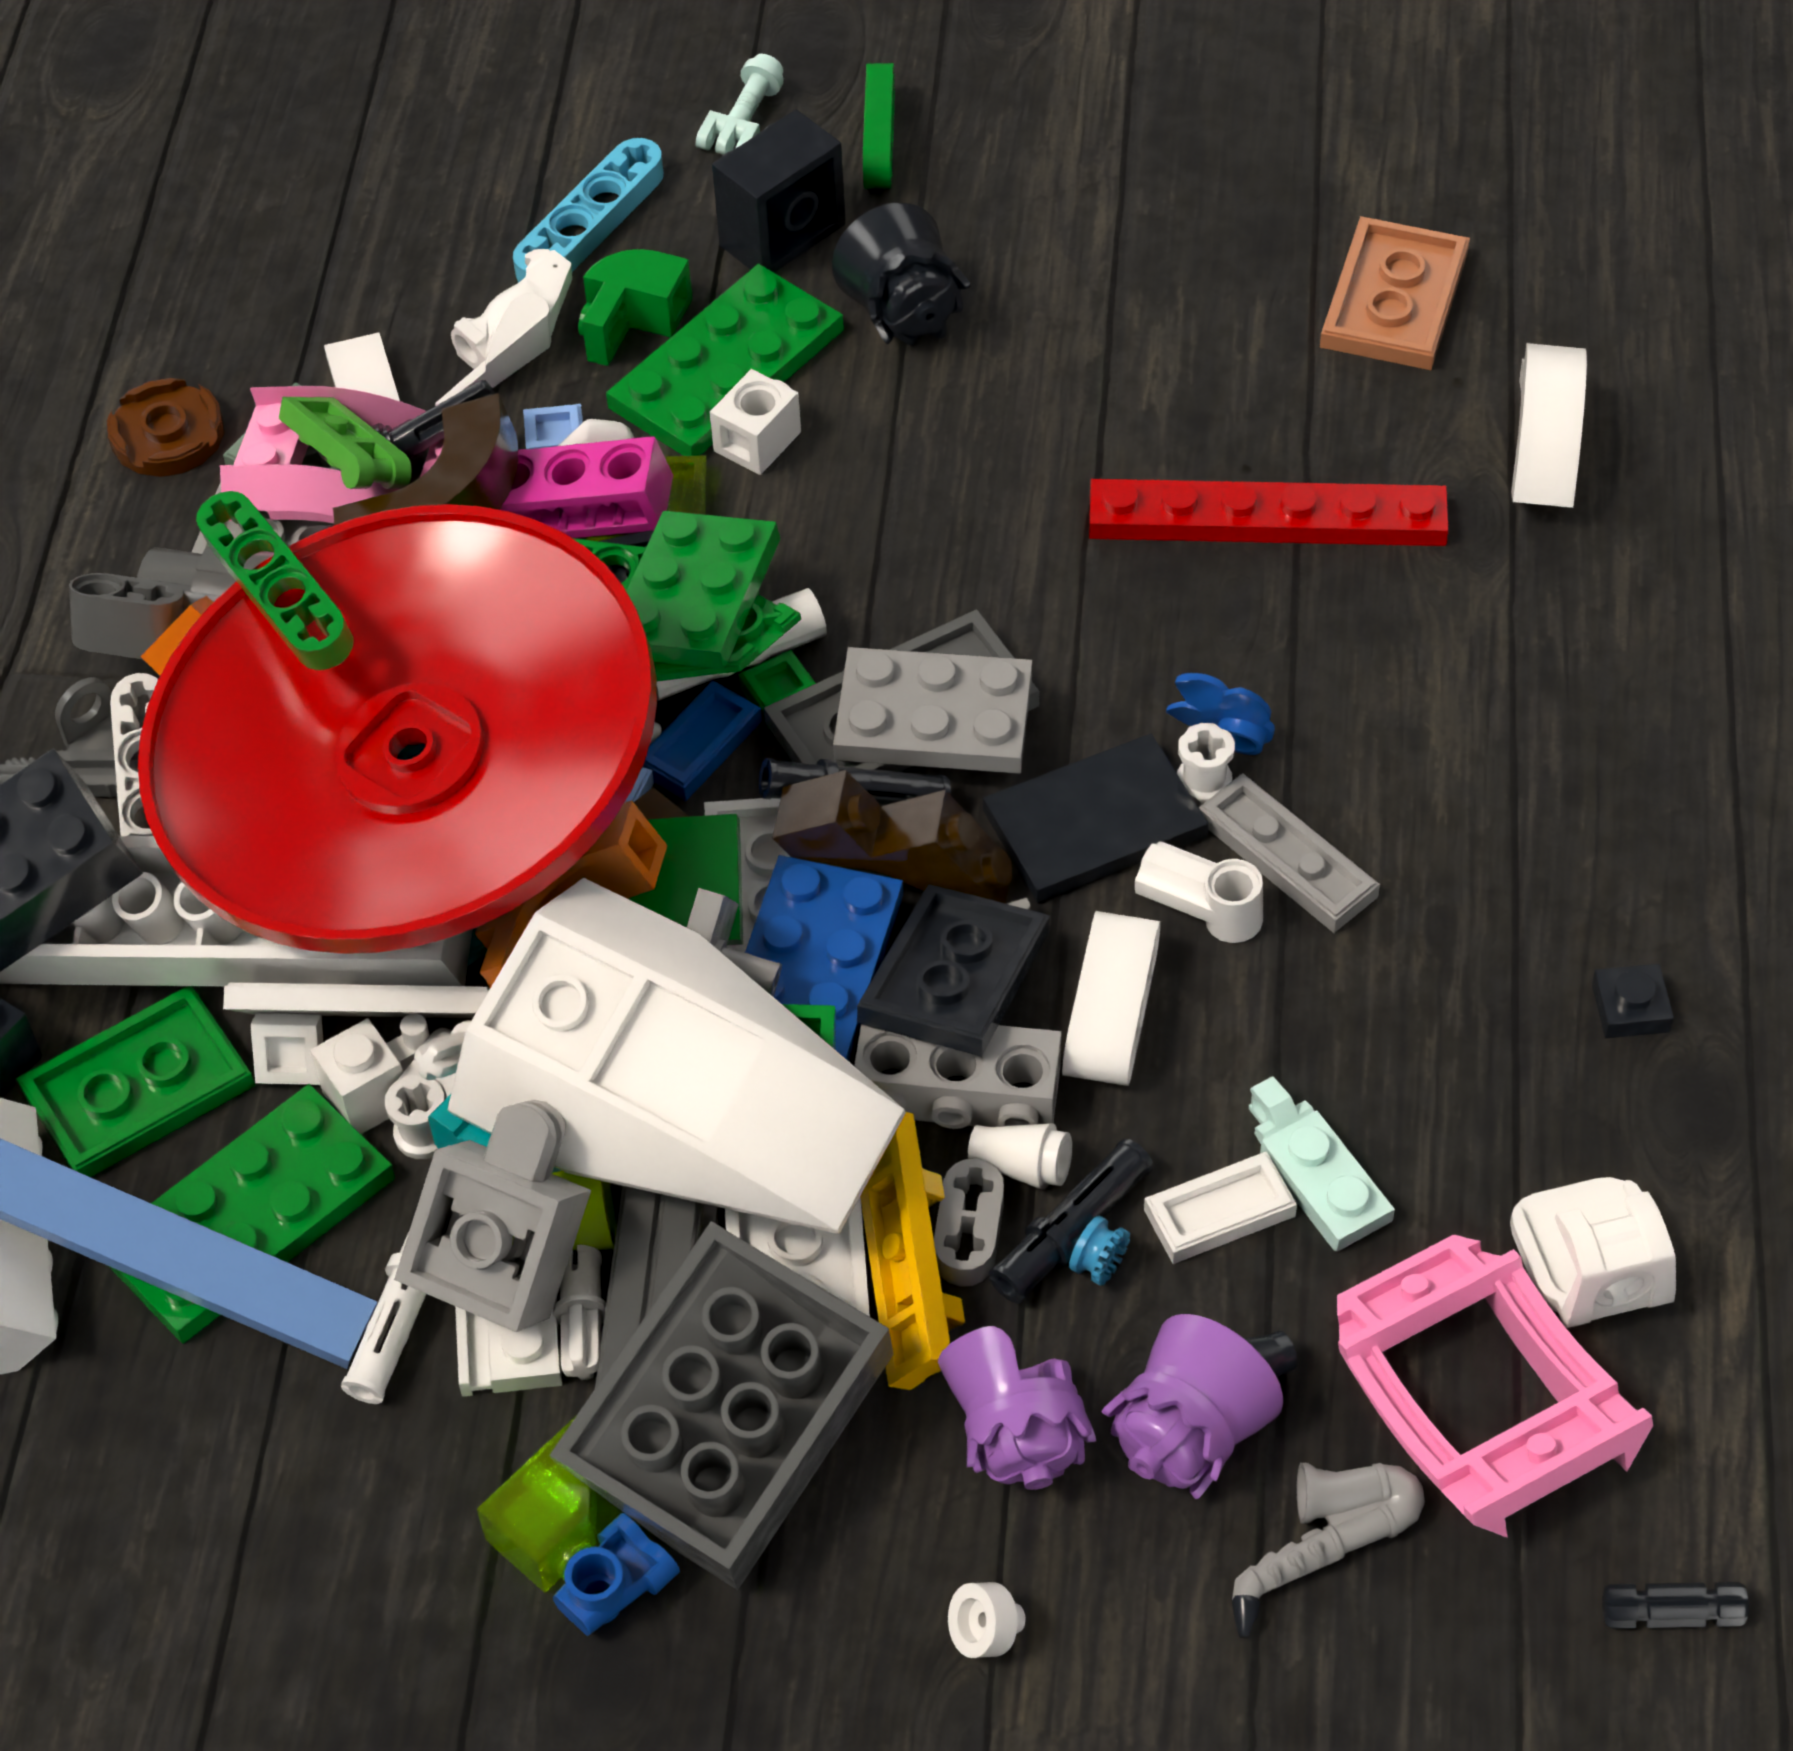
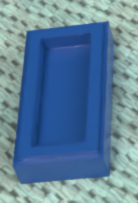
M712 680L649 745L643 768L652 770L654 783L687 801L762 722L761 708Z

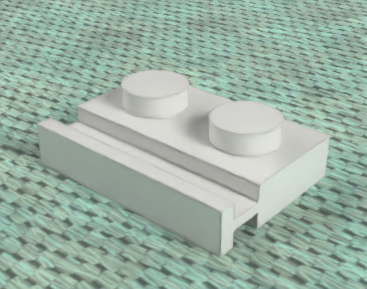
M456 1307L458 1377L462 1397L473 1396L472 1391L492 1389L493 1393L563 1386L559 1324L557 1323V1318L554 1317L553 1309L550 1319L519 1332H514Z

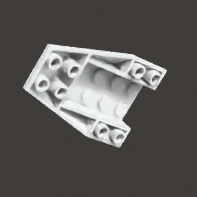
M585 878L579 880L534 913L465 1031L448 1105V1111L452 1115L491 1134L497 1114L503 1107L530 1100L544 1101L557 1109L565 1121V1134L554 1167L565 1173L840 1234L906 1114L905 1110L699 933Z

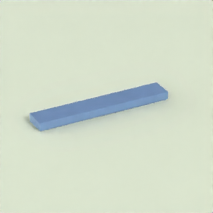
M0 1138L1 1220L348 1369L375 1311L377 1301Z

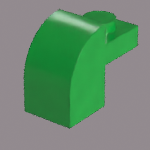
M633 249L606 256L590 267L583 276L587 303L581 311L578 324L579 334L584 336L587 361L609 366L630 327L671 338L693 300L689 259L653 250Z

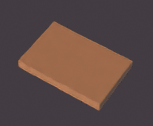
M1360 216L1321 332L1320 348L1432 370L1468 254L1470 238Z

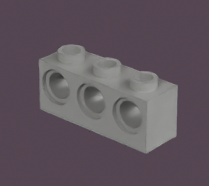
M861 1024L854 1067L898 1103L905 1112L913 1113L914 1120L935 1122L942 1127L952 1129L976 1125L999 1127L1054 1123L1061 1068V1031L999 1025L981 1057ZM889 1069L902 1071L900 1073L893 1075L881 1073L882 1071ZM952 1076H963L967 1078L962 1081L947 1080V1078ZM1020 1082L1033 1084V1086L1028 1088H1018L1012 1085Z

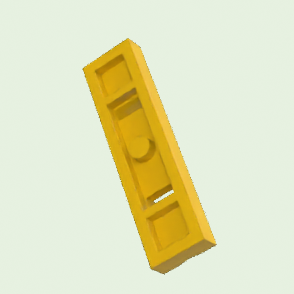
M906 1112L860 1195L879 1323L889 1328L894 1352L886 1365L888 1386L906 1390L915 1388L930 1375L941 1371L938 1365V1358L941 1352L950 1344L948 1331L965 1323L962 1299L943 1293L941 1289L929 1207L945 1198L942 1176L922 1168L914 1114Z

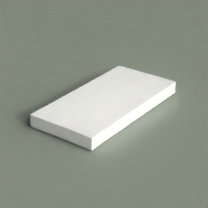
M228 983V986H224L223 1009L252 1015L256 1013L321 1014V1016L405 1017L409 1014H419L424 1018H473L490 988L471 986Z

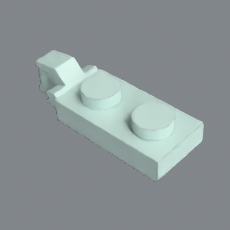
M1273 1076L1250 1089L1252 1098L1249 1110L1260 1123V1125L1255 1127L1254 1132L1261 1144L1260 1154L1267 1151L1292 1197L1334 1251L1338 1252L1393 1221L1395 1211L1393 1206L1317 1110L1314 1112L1313 1107L1307 1101L1295 1105L1289 1093Z

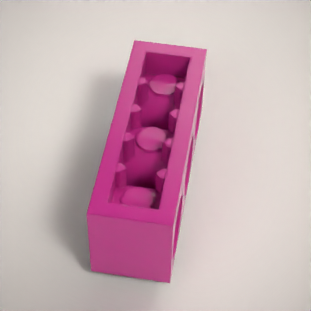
M655 436L518 450V468L514 484L499 510L535 519L565 533L571 538L654 531L662 512L667 511L673 473Z

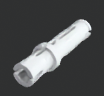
M407 1237L400 1253L392 1254L385 1268L386 1274L389 1276L372 1318L366 1327V1332L348 1374L341 1383L342 1390L348 1395L370 1404L382 1403L385 1389L426 1296V1293L409 1286L407 1288V1285L394 1280ZM396 1315L380 1353H378L393 1316Z

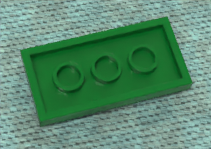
M757 264L606 392L608 409L652 437L655 436L657 440L693 462L713 445L710 411L751 369L773 380L785 382L844 331L843 314L760 264Z
M307 1084L151 1204L288 1263L393 1181L395 1174L392 1164L310 1084ZM110 1267L182 1344L221 1315Z

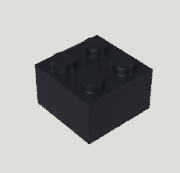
M797 109L779 121L768 125L762 132L736 149L727 152L712 164L719 246L750 270L757 264H760L774 273L846 225L841 142Z

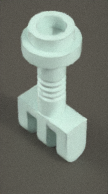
M758 54L745 62L740 75L745 86L729 115L709 111L697 133V148L708 151L717 138L715 151L717 154L724 155L732 151L736 143L737 148L760 133L759 124L750 122L763 97L776 95L783 85V67L777 59L767 54Z

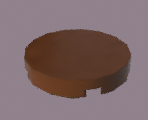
M175 378L148 381L129 390L119 399L121 406L115 411L114 415L111 410L107 419L109 443L120 463L138 474L157 477L182 474L202 465L218 450L224 436L223 416L220 405L210 390L199 384V389L187 386L185 380Z

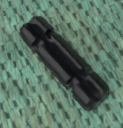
M1704 1582L1645 1583L1644 1591H1637L1635 1584H1609L1605 1587L1602 1595V1610L1605 1624L1610 1628H1636V1621H1644L1647 1628L1706 1627V1620L1714 1619L1716 1626H1742L1746 1623L1749 1616V1600L1747 1589L1740 1582H1714V1589H1706Z

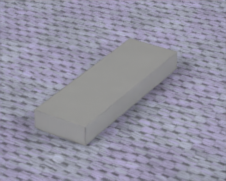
M1245 774L1239 775L1199 807L1208 822L1209 831L1247 862L1256 866L1260 873L1333 933L1378 898L1380 888L1378 882Z

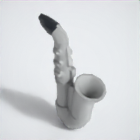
M1300 1463L1297 1475V1507L1300 1523L1306 1524L1317 1518H1325L1328 1526L1323 1527V1530L1316 1528L1301 1536L1302 1542L1298 1544L1290 1542L1277 1553L1272 1551L1266 1553L1257 1566H1249L1235 1579L1232 1606L1239 1638L1249 1637L1252 1625L1259 1615V1599L1264 1593L1344 1558L1346 1553L1387 1536L1393 1538L1418 1521L1425 1499L1423 1486L1417 1477L1401 1466L1385 1465L1382 1463L1339 1472L1317 1469L1309 1463Z

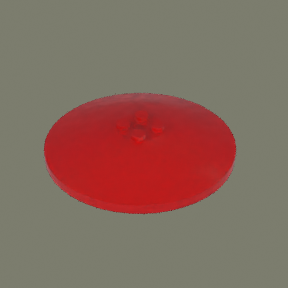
M451 504L412 506L369 514L323 529L288 546L341 611L354 638L353 649L341 664L325 670L307 668L299 661L240 585L235 582L206 609L188 630L170 656L156 683L146 709L140 735L138 756L139 789L146 820L156 843L179 879L200 902L218 916L250 934L285 946L308 951L338 954L379 953L413 948L444 940L477 928L515 909L543 891L568 871L596 843L620 811L631 793L645 762L653 735L657 708L655 666L652 650L642 622L623 585L598 557L565 533L535 519L498 509ZM273 556L261 562L252 570L264 567L271 561ZM291 589L282 593L277 598L274 606L286 608L295 605L302 599L305 590ZM315 620L306 626L311 637L316 638L318 641L327 638L319 629ZM426 744L424 750L418 756L408 760L397 759L400 751L407 745Z

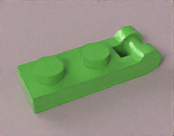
M282 397L278 419L299 435L298 439L301 442L314 447L325 456L329 465L341 469V477L347 488L367 489L373 483H380L386 489H402L408 486L412 470L407 455L334 397Z

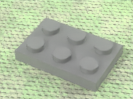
M848 647L833 742L834 760L1021 773L1032 681V660Z

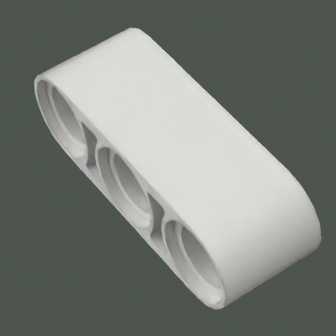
M1099 911L1095 912L1066 1038L1062 1074L1064 1076L1129 1086L1157 957L1161 921Z

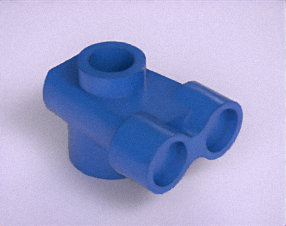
M624 1513L617 1516L597 1535L600 1542L598 1547L585 1548L572 1556L565 1568V1584L553 1596V1601L557 1608L586 1636L592 1634L603 1624L615 1619L621 1610L646 1591L656 1595L680 1573L677 1563L670 1554L660 1545L652 1542L641 1528ZM597 1591H604L599 1594H592Z

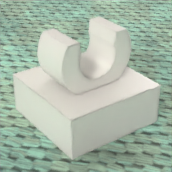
M256 1013L251 1022L255 1083L320 1085L310 1049L323 1043L321 1014Z

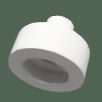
M999 1583L964 1584L958 1588L951 1599L948 1611L950 1636L958 1651L966 1657L1001 1656L1011 1648L1016 1634L1024 1628L1025 1613L1023 1608L1019 1604H1015L1010 1592Z

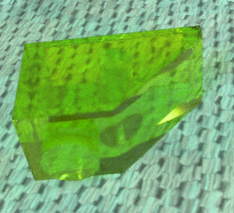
M576 1416L477 1508L485 1540L544 1593L560 1578L564 1579L566 1565L573 1555L596 1544L597 1492L554 1462L549 1456Z

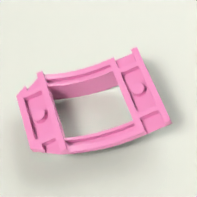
M327 386L252 387L250 390L256 407L234 465H220L221 492L235 491L242 493L258 511H267L270 520H308L334 523V507L387 494L399 489H386L380 483H373L367 489H349L343 483L340 470L302 465L309 445L301 442L298 439L299 435L278 419L282 397H334L368 425L374 426L381 423L384 426H390L392 429L409 419L416 418L426 411L388 397L346 388ZM444 439L430 446L420 477L438 459Z
M1451 1235L1337 1295L1338 1345L1342 1357L1378 1414L1409 1456L1475 1526L1508 1538L1505 1518L1611 1459H1614L1627 1472L1653 1427L1652 1415L1644 1408L1637 1411L1619 1394L1618 1383L1584 1350L1562 1324L1523 1268L1522 1257L1514 1249L1499 1256L1483 1252L1481 1250V1243L1478 1240ZM1485 1298L1513 1343L1558 1403L1460 1455L1421 1410L1382 1352Z

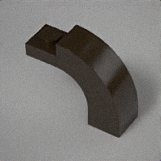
M499 394L442 408L444 443L434 465L422 477L402 489L334 507V525L381 511L412 506L451 504L481 506L499 510L511 491L518 468L516 431Z

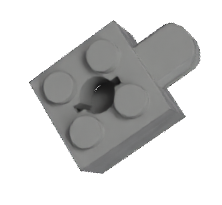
M530 1100L503 1107L497 1114L487 1147L468 1140L435 1150L397 1268L395 1281L514 1332H519L550 1319L591 1193L590 1189L552 1174L565 1134V1121L557 1109L547 1102Z

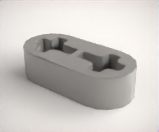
M978 1158L962 1160L955 1163L947 1171L943 1181L945 1198L940 1201L934 1235L939 1275L948 1283L960 1287L974 1286L983 1282L990 1275L989 1271L995 1265L1004 1208V1184L1000 1171L990 1162ZM971 1184L981 1185L983 1191L978 1197L976 1211L965 1210V1194L968 1192ZM962 1233L973 1234L974 1251L970 1253L968 1261L956 1259L955 1252L960 1248Z

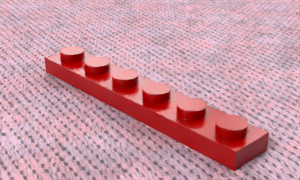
M1091 479L1089 539L1446 546L1448 514L1446 486Z

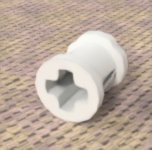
M1199 723L1190 726L1179 739L1178 755L1182 764L1177 771V775L1194 802L1198 805L1204 804L1232 782V772L1227 764L1234 757L1235 741L1230 732L1221 729L1213 723Z

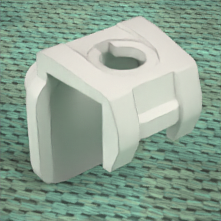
M1612 1177L1596 1178L1531 1194L1521 1199L1514 1207L1510 1220L1511 1231L1528 1275L1550 1308L1558 1312L1562 1324L1566 1328L1587 1324L1591 1320L1644 1307L1652 1308L1674 1302L1676 1293V1257L1666 1225L1648 1191L1642 1192L1633 1181H1623Z

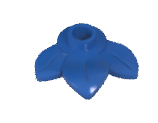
M1183 673L1176 677L1175 685L1185 701L1176 702L1167 707L1166 713L1188 726L1199 723L1216 724L1221 729L1230 732L1235 741L1234 752L1241 754H1259L1262 752L1264 744L1272 740L1275 732V726L1270 721L1272 711L1269 705L1256 693L1243 687L1228 689L1221 680L1207 674Z

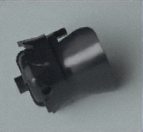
M890 203L864 213L844 231L834 250L832 271L835 282L842 292L867 309L871 322L875 325L886 344H890L893 337H897L908 345H914L920 335L926 334L942 339L947 334L946 321L950 314L959 313L963 310L961 289L970 288L971 284L956 266V263L948 258L943 251L936 221L926 210L909 203Z

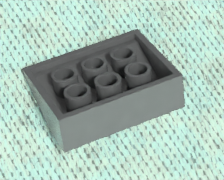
M711 1221L549 1456L554 1462L678 1553L738 1590L893 1356L894 1352L889 1328Z

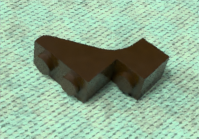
M847 770L783 787L772 839L790 857L841 868H859L876 871L892 878L903 880L904 883L922 891H925L928 884L1005 903L1008 885L1012 880V860L946 790L880 806L875 798Z

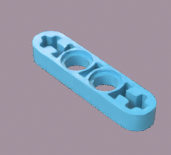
M632 138L623 141L611 151L517 245L513 251V262L518 283L526 277L527 265L525 264V254L537 249L555 250L572 263L573 272L660 184L663 179V162L659 146L652 140ZM604 192H612L619 195L616 200L609 203H599L592 200L593 197ZM570 225H579L586 228L582 234L576 236H565L559 233L564 227Z

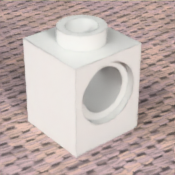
M751 369L710 411L714 452L761 475L801 433L798 392L792 390L786 383L780 380H773Z

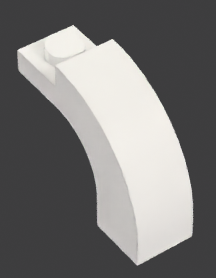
M1526 344L1525 359H1522L1519 380L1521 407L1511 490L1513 502L1573 508L1586 390L1587 355L1584 348Z

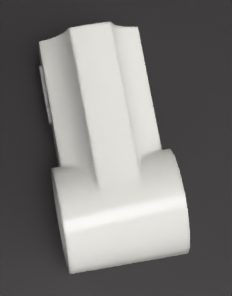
M1161 841L1157 844L1152 843L1143 856L1138 875L1135 879L1136 894L1206 921V926L1210 933L1224 942H1244L1253 938L1260 931L1263 923L1262 875L1256 866L1240 859H1228L1215 863Z

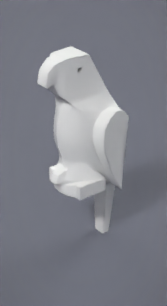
M537 249L525 254L527 268L526 277L497 295L480 317L475 319L463 317L455 322L454 329L451 331L452 343L457 351V355L474 370L439 399L435 406L480 380H486L492 388L550 348L551 335L572 281V263L555 250L550 251L549 249Z

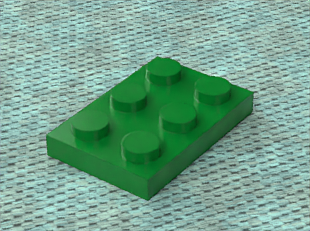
M672 511L662 512L626 590L642 622L652 650L654 662L725 670L780 542L777 522Z

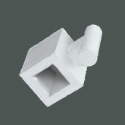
M409 1014L405 1016L400 1023L402 1035L388 1043H385L369 1018L310 1049L323 1094L332 1107L360 1134L389 1119L385 1108V1095L390 1086L399 1079L415 1059V1052L419 1046L423 1045L430 1036L426 1020L422 1015Z

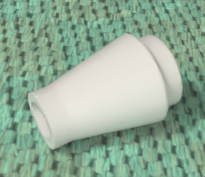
M1054 1123L999 1127L976 1125L971 1133L968 1146V1159L978 1158L988 1161L997 1167L1001 1174L1041 1190H1045L1049 1184L1063 1185L1069 1172L1072 1157L1070 1133L1057 1131Z

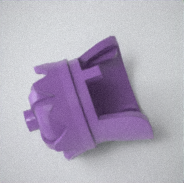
M1180 1314L1168 1318L1162 1324L1152 1347L1145 1372L1137 1376L1130 1386L1109 1402L1102 1410V1413L1108 1417L1116 1415L1111 1427V1434L1119 1438V1443L1129 1459L1128 1467L1130 1470L1135 1471L1145 1479H1154L1166 1484L1168 1487L1175 1486L1181 1489L1190 1487V1493L1195 1499H1198L1213 1480L1217 1481L1225 1462L1233 1453L1234 1445L1255 1434L1279 1416L1283 1407V1394L1279 1381L1270 1365L1244 1338L1211 1319L1192 1314Z
M995 1326L982 1327L969 1332L950 1343L941 1352L938 1358V1365L967 1418L964 1424L967 1436V1468L973 1467L976 1473L986 1469L990 1478L1002 1484L1008 1485L1015 1482H1024L1026 1489L1037 1490L1051 1485L1053 1479L1063 1475L1065 1469L1072 1463L1079 1465L1084 1463V1440L1087 1443L1096 1442V1436L1085 1412L1083 1400L1078 1395L1077 1388L1072 1382L1071 1367L1067 1361L1054 1358L1033 1367L1019 1370L1015 1349L1010 1337L1002 1329Z

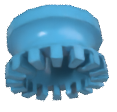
M1101 1216L1094 1217L1086 1226L1074 1247L1069 1268L1078 1274L1085 1270L1090 1271L1091 1281L1099 1286L1104 1285L1106 1280L1108 1281L1111 1278V1274L1117 1270L1113 1262L1121 1263L1122 1258L1117 1256V1254L1123 1255L1126 1253V1246L1130 1241V1233L1123 1228L1111 1231L1108 1229V1221Z

